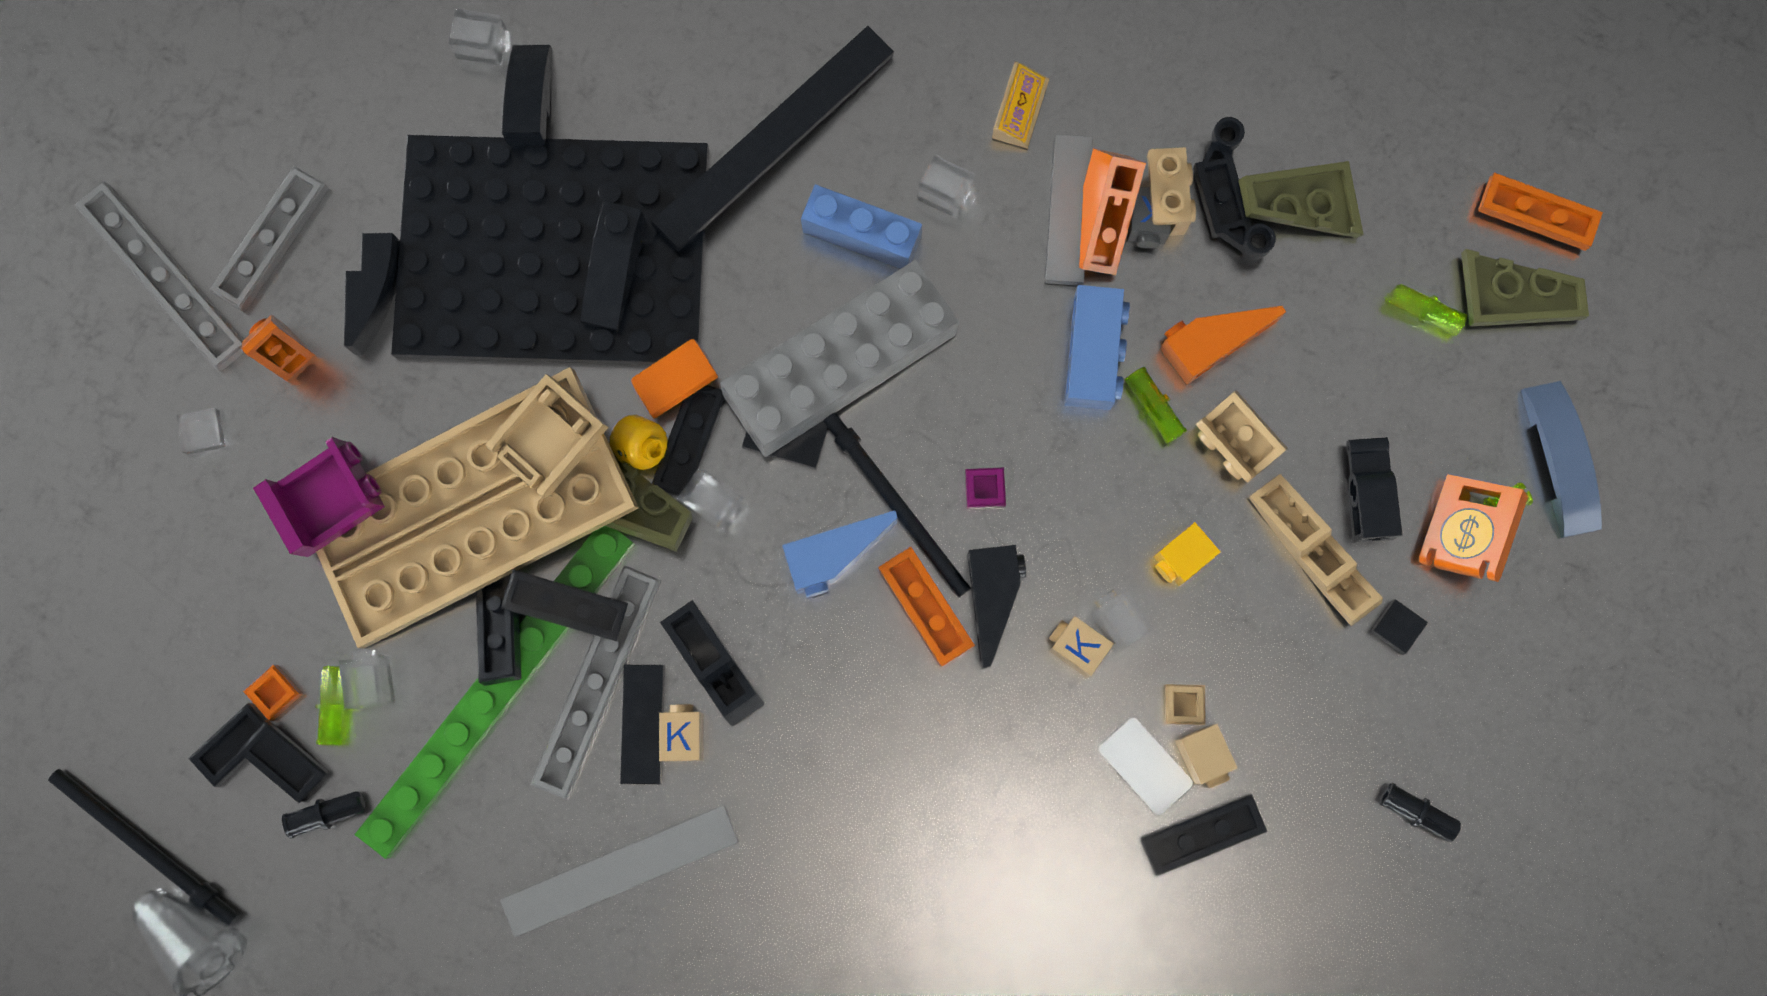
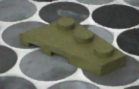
M1349 161L1247 175L1239 179L1246 217L1353 238L1364 235Z
M1465 249L1461 253L1470 327L1584 320L1589 317L1585 279L1540 267L1533 269L1514 264V261L1501 257L1493 259L1479 255V252Z
M617 460L639 508L605 526L677 552L693 519L691 511L658 485H653L638 473L636 468Z

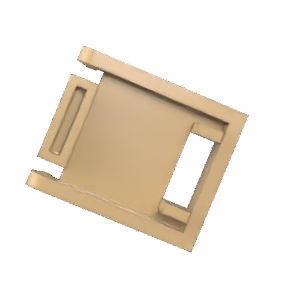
M545 374L490 438L486 447L493 453H496L507 443L508 445L498 454L497 458L531 488H536L545 479L538 488L537 493L543 498H547L609 427L553 377ZM560 397L583 417L579 418L573 426L551 408Z

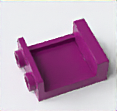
M331 437L325 441L328 449L278 482L265 479L253 487L290 554L309 557L385 507L379 497L382 493L379 484L371 475L365 473L360 464L363 461L362 455L352 442Z

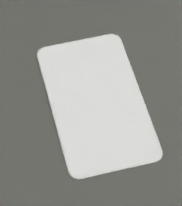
M1130 718L1099 747V751L1156 815L1163 814L1193 785L1192 779L1136 718Z

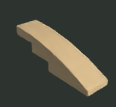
M1281 474L1250 496L1251 502L1275 535L1350 626L1382 604L1383 597L1357 570L1356 561L1331 536L1332 529Z

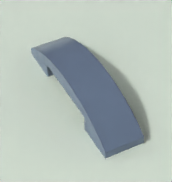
M1561 381L1522 389L1521 393L1530 426H1537L1557 497V499L1551 502L1561 538L1601 530V505L1592 456L1579 416Z

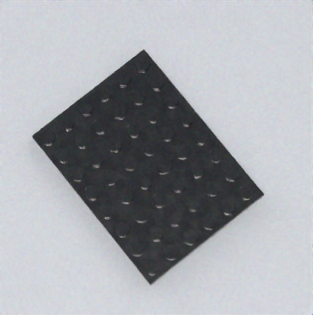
M407 135L391 355L395 358L652 365L691 339H695L700 345L705 228L678 252L651 225V221L708 170V143L546 139V145H507L504 137ZM603 201L641 209L647 221L644 239L618 332L580 322L593 238Z

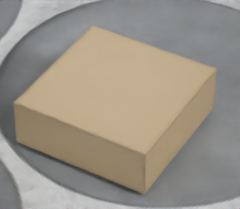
M1165 684L1164 724L1205 725V685Z

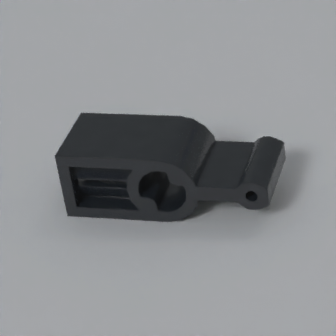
M1388 437L1348 440L1346 443L1350 466L1348 488L1354 543L1394 540L1402 536L1397 483L1395 475L1391 471Z

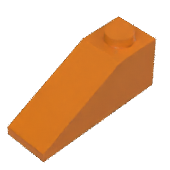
M1093 148L1083 185L1079 268L1116 275L1146 166L1145 162L1127 155Z
M1283 306L1200 317L1187 325L1182 320L1165 332L1164 335L1167 339L1162 344L1160 350L1185 384L1188 385L1277 323L1286 313V310Z
M272 314L267 319H261L252 326L249 331L250 335L243 340L241 347L246 355L286 381L315 356L283 322Z

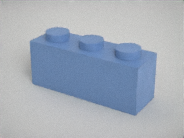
M816 184L801 217L803 233L900 269L913 261L922 238L921 223Z
M1086 285L1077 286L1073 302L1065 406L1111 410L1115 399L1121 400L1124 379L1122 376H1117L1118 362H1124L1127 340L1120 339L1121 325H1127L1130 309V303L1123 302L1124 289Z

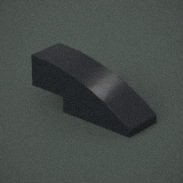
M513 45L507 69L502 116V135L507 145H546V117L550 115L551 45Z
M362 233L361 271H346L344 346L355 355H363L376 337L388 314L396 292L400 240L393 233Z
M693 600L660 622L700 684L705 688L722 716L731 726H734L764 705L762 699Z

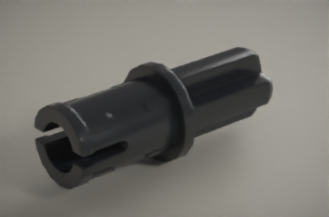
M1394 783L1388 785L1380 799L1381 806H1385L1410 820L1412 827L1421 826L1447 842L1454 841L1461 830L1459 820L1430 805L1429 799L1424 798L1421 800Z
M358 791L327 801L318 799L315 805L283 814L282 826L288 838L292 839L297 835L321 827L324 830L331 829L333 823L363 814L365 812V801Z

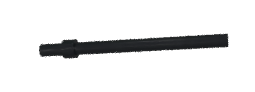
M836 413L826 417L823 422L836 437L834 442L841 452L849 454L892 511H896L899 521L956 595L960 598L967 593L971 587L860 445L861 438L852 427L848 429Z
M57 769L51 774L48 781L189 895V902L201 912L207 910L228 928H231L239 920L240 915L218 898L219 892L207 882L201 884L64 771Z

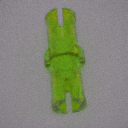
M1145 366L1124 379L1143 408L1140 411L1144 417H1150L1166 444L1188 431L1168 404L1171 399L1167 394L1163 395Z

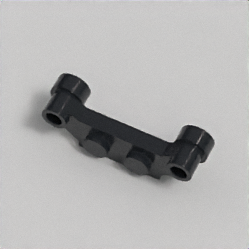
M1225 117L1220 119L1212 131V142L1202 162L1195 163L1193 171L1212 238L1221 237L1240 250L1246 259L1255 261L1266 256L1272 250L1276 242V236L1268 225H1252L1251 219L1245 215L1239 178L1232 157L1233 150L1240 145L1244 138L1245 129L1238 119ZM1252 242L1258 244L1260 248L1254 247Z

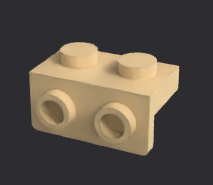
M1186 147L1150 149L1147 153L1153 224H1171L1169 236L1185 235L1190 224L1195 222L1196 219L1195 200L1190 198L1189 187L1192 185L1193 170L1191 163H1187Z
M1237 390L1206 417L1196 423L1197 427L1201 430L1198 433L1201 441L1212 451L1217 448L1226 459L1223 464L1229 473L1237 480L1243 478L1247 483L1288 449Z

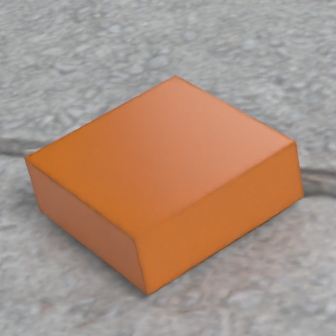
M272 665L243 691L269 721H274L303 695L278 665Z

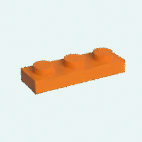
M1495 172L1489 177L1478 209L1481 213L1584 251L1592 246L1603 214L1601 211Z
M909 547L878 567V570L941 668L975 646L912 547Z

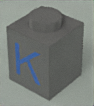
M1140 187L1127 233V242H1137V246L1142 248H1155L1160 244H1165L1170 235L1171 224H1153L1150 187Z

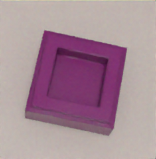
M1004 467L965 469L967 509L1006 507Z

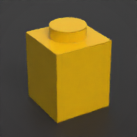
M1194 522L1154 556L1158 561L1155 567L1167 582L1172 583L1175 581L1180 586L1221 553V551Z

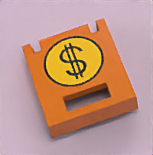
M1447 474L1419 555V562L1430 566L1434 560V566L1437 569L1482 579L1487 567L1486 563H1490L1487 570L1488 580L1498 582L1502 576L1528 495L1523 489ZM1469 492L1499 498L1497 507L1469 502L1471 497Z

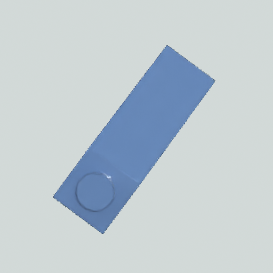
M894 510L782 545L797 594L805 592L806 597H813L828 592L829 584L835 583L897 524L898 517L896 511Z

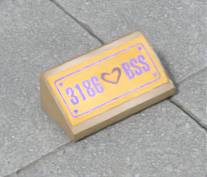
M1014 62L994 125L993 139L1028 149L1049 78L1022 63Z

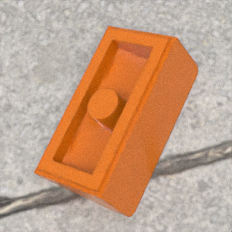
M691 339L631 379V383L650 415L655 419L717 379L718 375L707 354L695 339Z

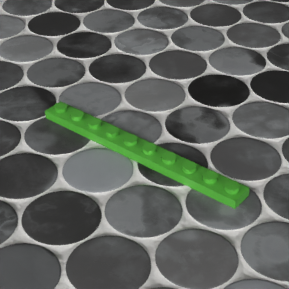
M603 526L591 533L554 582L597 594L635 544L618 530ZM526 616L519 625L522 679L484 686L479 683L477 678L354 835L384 859H389L569 630L568 627Z

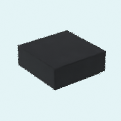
M1394 599L1370 632L1404 655L1407 654L1428 622Z

